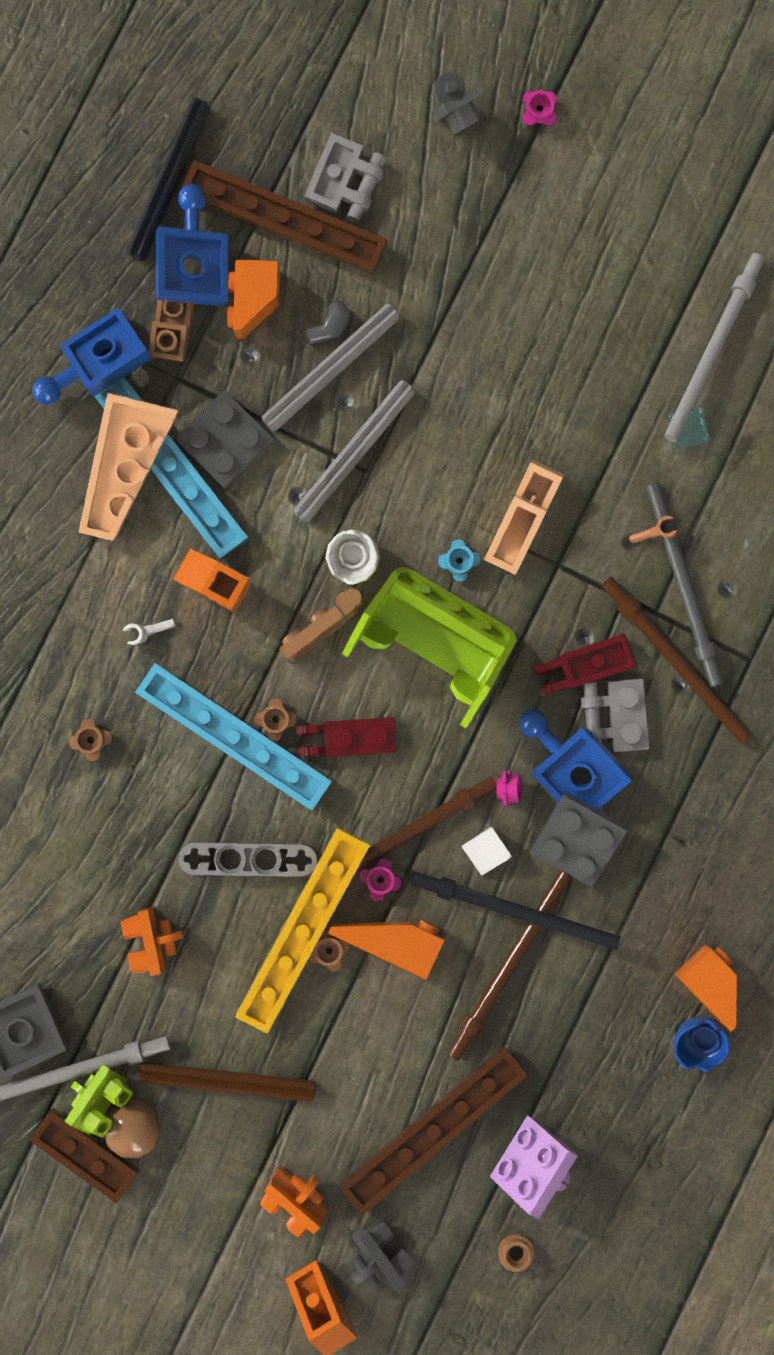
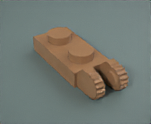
M354 587L348 590L345 589V592L337 595L334 607L330 610L327 607L319 610L311 617L310 621L312 623L302 631L296 629L282 640L284 645L279 650L289 664H294L357 615L358 611L363 609L364 599H362L363 596L358 589H354Z

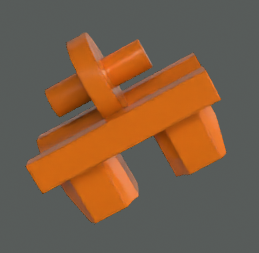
M149 907L138 911L137 915L121 921V928L125 940L143 937L145 949L128 954L130 972H150V976L162 974V971L166 970L161 944H164L166 956H172L176 954L174 941L184 937L182 930L172 932L169 919L159 921L161 935H159L154 908Z
M282 1166L272 1176L264 1190L266 1193L260 1202V1205L270 1214H276L281 1207L290 1213L291 1216L286 1225L288 1230L297 1238L308 1231L315 1234L321 1227V1222L330 1209L322 1202L324 1197L315 1190L320 1181L319 1178L312 1175L305 1181L297 1173L292 1176Z

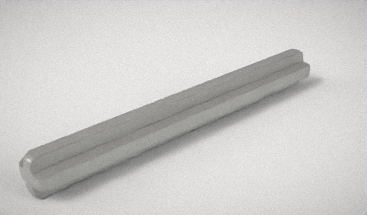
M385 304L262 416L265 425L272 431L278 430L399 320V314L390 304Z
M404 380L398 382L294 508L293 512L300 520L305 523L310 522L414 396L415 390L409 383Z

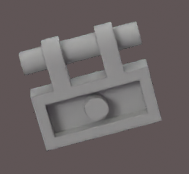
M331 133L305 193V201L336 214L342 201L351 205L347 218L359 223L363 212H367L372 200L370 196L375 184L380 183L384 174L382 167L386 157L375 152L370 162L361 160L360 158L364 151L363 145ZM354 173L363 177L358 191L348 188Z
M643 679L606 682L607 696H598L597 682L584 684V698H581V709H585L587 728L602 743V739L611 738L612 752L648 750L649 739ZM599 707H608L610 728H601Z

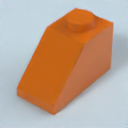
M704 945L674 975L725 1028L732 1032L736 1028L737 975L730 968L734 962L719 947L713 951V949Z
M317 1260L286 1278L308 1340L323 1355H331L358 1338L343 1302Z

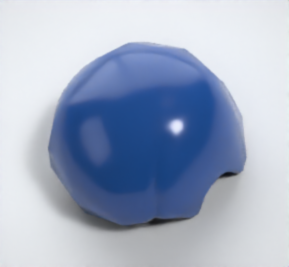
M695 1016L683 1022L674 1037L675 1058L688 1071L696 1068L709 1072L717 1065L722 1064L730 1052L729 1033L719 1021L711 1017Z

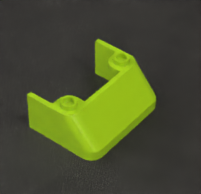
M398 567L392 572L364 611L342 654L348 657L360 640L373 649H386L390 647L393 641H396L454 676L450 683L454 696L460 702L470 705L460 723L461 726L467 728L495 683L516 644L517 638L508 626L414 570Z

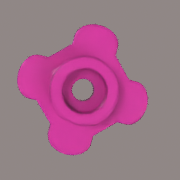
M544 90L528 91L524 94L522 99L525 104V113L522 116L523 122L527 126H532L535 123H544L546 126H552L557 119L554 113V106L557 101L556 95L551 91L547 92ZM541 106L543 110L537 111L536 107Z
M503 771L502 778L497 779V797L503 800V806H511L512 803L521 802L522 780L520 774Z
M385 858L380 859L376 866L371 869L365 868L360 873V880L367 884L370 890V897L376 901L382 900L384 894L391 890H399L402 884L400 877L395 876L391 869L392 863ZM379 876H382L384 878V882L379 883L377 881V878Z

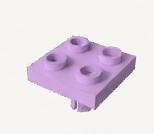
M527 1115L490 1177L530 1216L540 1219L555 1192L566 1188L562 1181L569 1184V1170L578 1155L537 1119Z

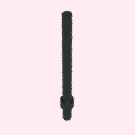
M415 871L411 880V885L435 892L437 897L448 901L454 898L617 950L621 936L457 885L456 880L444 876L442 879H438Z

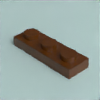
M52 1108L29 1141L117 1204L140 1170L124 1158L119 1157L92 1135H88L65 1122L67 1117Z

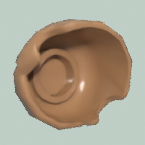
M129 1099L127 1104L121 1108L116 1105L112 1107L108 1118L112 1120V1126L105 1135L109 1149L121 1158H141L150 1153L159 1138V1125L155 1109L141 1099Z

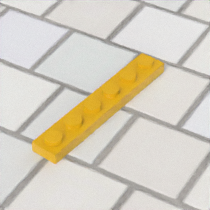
M337 827L236 1013L237 1019L268 1034L370 846L368 842Z

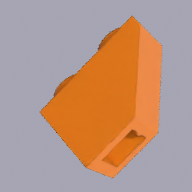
M235 260V272H229L228 277L229 293H234V306H228L227 324L228 328H233L236 339H244L279 306L280 269L278 261Z
M192 549L187 553L173 579L235 614L252 585L248 577Z

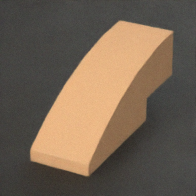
M535 460L531 461L484 558L485 561L516 575L564 474Z

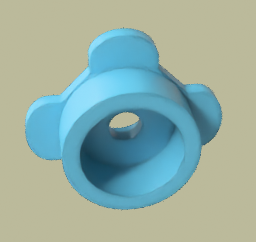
M459 539L454 540L449 551L438 559L440 568L449 570L453 574L454 580L458 582L465 581L467 573L471 568L477 567L480 563L479 554L476 552L472 553L465 546V542ZM458 557L463 560L461 564L456 563Z

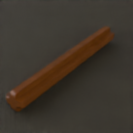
M149 1062L142 1063L139 1070V1082L144 1084L307 1102L314 1101L316 1095V1082L311 1080Z

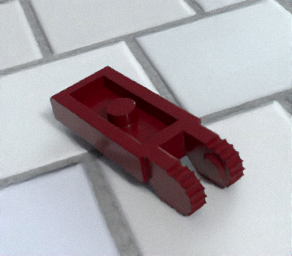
M624 633L558 655L555 660L532 667L534 675H542L550 672L552 669L561 667L565 680L543 685L542 688H539V692L543 696L564 688L569 690L637 666Z
M394 717L323 722L324 724L296 726V734L307 736L313 735V733H324L325 747L302 746L297 748V756L326 755V757L397 752Z

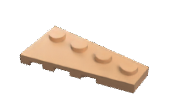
M107 393L79 533L111 541L116 539L179 410Z

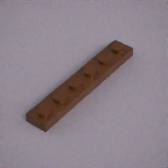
M193 160L182 188L188 184L200 186L206 195V207L374 275L387 245V239L195 160Z
M505 1046L501 1047L341 1182L339 1189L363 1216L528 1076L527 1072Z

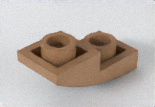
M157 300L155 321H152L148 351L152 358L184 362L194 304Z

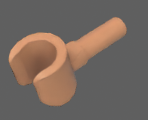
M664 516L658 520L656 526L630 535L631 543L660 535L667 539L675 537L678 530L663 533L661 528L664 522L672 521L674 518Z

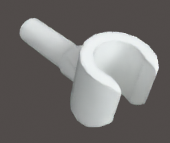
M173 619L147 626L128 624L123 631H131L136 628L139 632V637L137 640L127 643L130 645H142L146 642L148 636L174 628L175 624Z

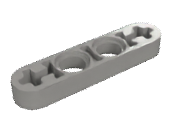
M194 842L182 848L178 860L182 870L191 875L308 876L314 871L318 863V856L314 848L306 844ZM193 848H196L199 855L210 856L212 855L210 848H216L214 857L216 869H210L211 862H201L198 864V868H193L192 862L186 861V855L192 854ZM226 849H235L240 854L241 862L237 868L227 869L221 863V855ZM264 849L274 852L277 859L275 866L269 870L260 868L256 861L257 854ZM281 849H288L286 857H296L299 854V850H304L306 857L312 858V863L306 864L305 870H299V866L296 863H286L288 871L280 870L283 861Z

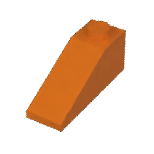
M422 919L419 925L412 921L332 923L328 934L425 980L444 943V937L438 934L440 928Z

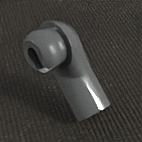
M342 301L332 302L328 307L329 312L324 324L306 329L310 346L335 340L342 336L350 320V311L345 303Z

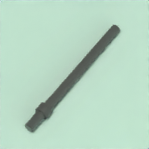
M660 483L646 486L657 522L664 516H670ZM672 521L664 522L661 527L663 533L675 531ZM677 536L669 539L662 537L697 645L694 648L697 660L702 661L710 687L722 684L724 682L715 657L718 655L715 643L710 642Z

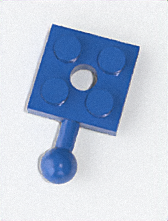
M188 184L178 194L179 205L185 211V229L158 226L156 230V300L225 307L228 303V234L199 231V211L206 204V195L200 186ZM186 259L197 261L201 267V273L197 275L189 274L183 267V261Z
M117 307L60 345L72 366L54 378L45 376L36 380L33 385V395L41 404H54L61 396V389L80 378L92 397H95L151 360L152 357L119 307ZM112 347L108 354L100 356L103 350Z
M529 709L521 715L519 719L520 730L526 736L537 737L552 753L531 774L557 802H559L564 792L567 791L600 809L634 778L585 725L562 744L547 728V718L543 712L537 709ZM576 767L587 768L591 773L592 780L586 784L577 782L573 777V769Z

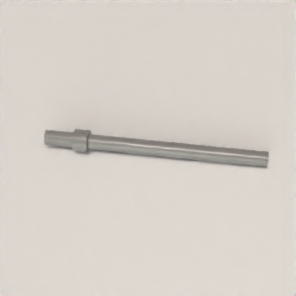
M752 253L742 275L737 276L731 288L733 294L664 434V437L669 441L677 442L745 299L751 297L756 287L755 279L765 260L758 253Z
M164 1036L144 1043L135 1041L125 1044L124 1049L2 1085L0 1086V1101L98 1072L102 1064L112 1068L125 1063H129L131 1066L144 1062L145 1057L171 1050L170 1039L168 1036Z

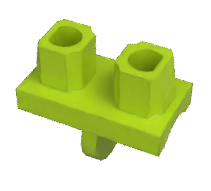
M102 1064L96 1075L91 1074L84 1085L75 1080L71 1088L78 1092V1095L71 1103L74 1108L65 1122L88 1135L92 1133L99 1137H105L112 1126V1120L104 1115L111 1103L120 1108L126 1105L133 1094L131 1089L125 1084L127 1079Z

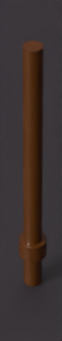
M612 576L605 580L601 586L618 604L616 609L625 619L629 617L740 744L751 737L750 732L640 609L642 606L633 595L629 596Z
M493 777L485 779L468 790L466 787L453 794L455 798L369 847L356 872L461 810L466 812L476 806V801L497 789V784Z
M559 871L536 910L550 914L570 882L571 877ZM527 922L470 1015L466 1014L459 1025L461 1031L449 1048L448 1055L459 1061L473 1037L477 1038L484 1028L482 1022L542 926Z

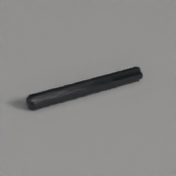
M199 98L191 99L127 248L128 254L134 259L144 261L156 236V230L163 220L209 113V105L204 100Z

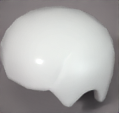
M353 529L338 533L328 544L326 561L332 575L349 585L367 581L377 571L380 560L379 548L375 541L368 534Z

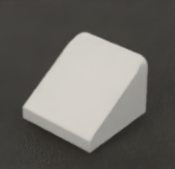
M491 826L462 845V848L481 876L512 857Z

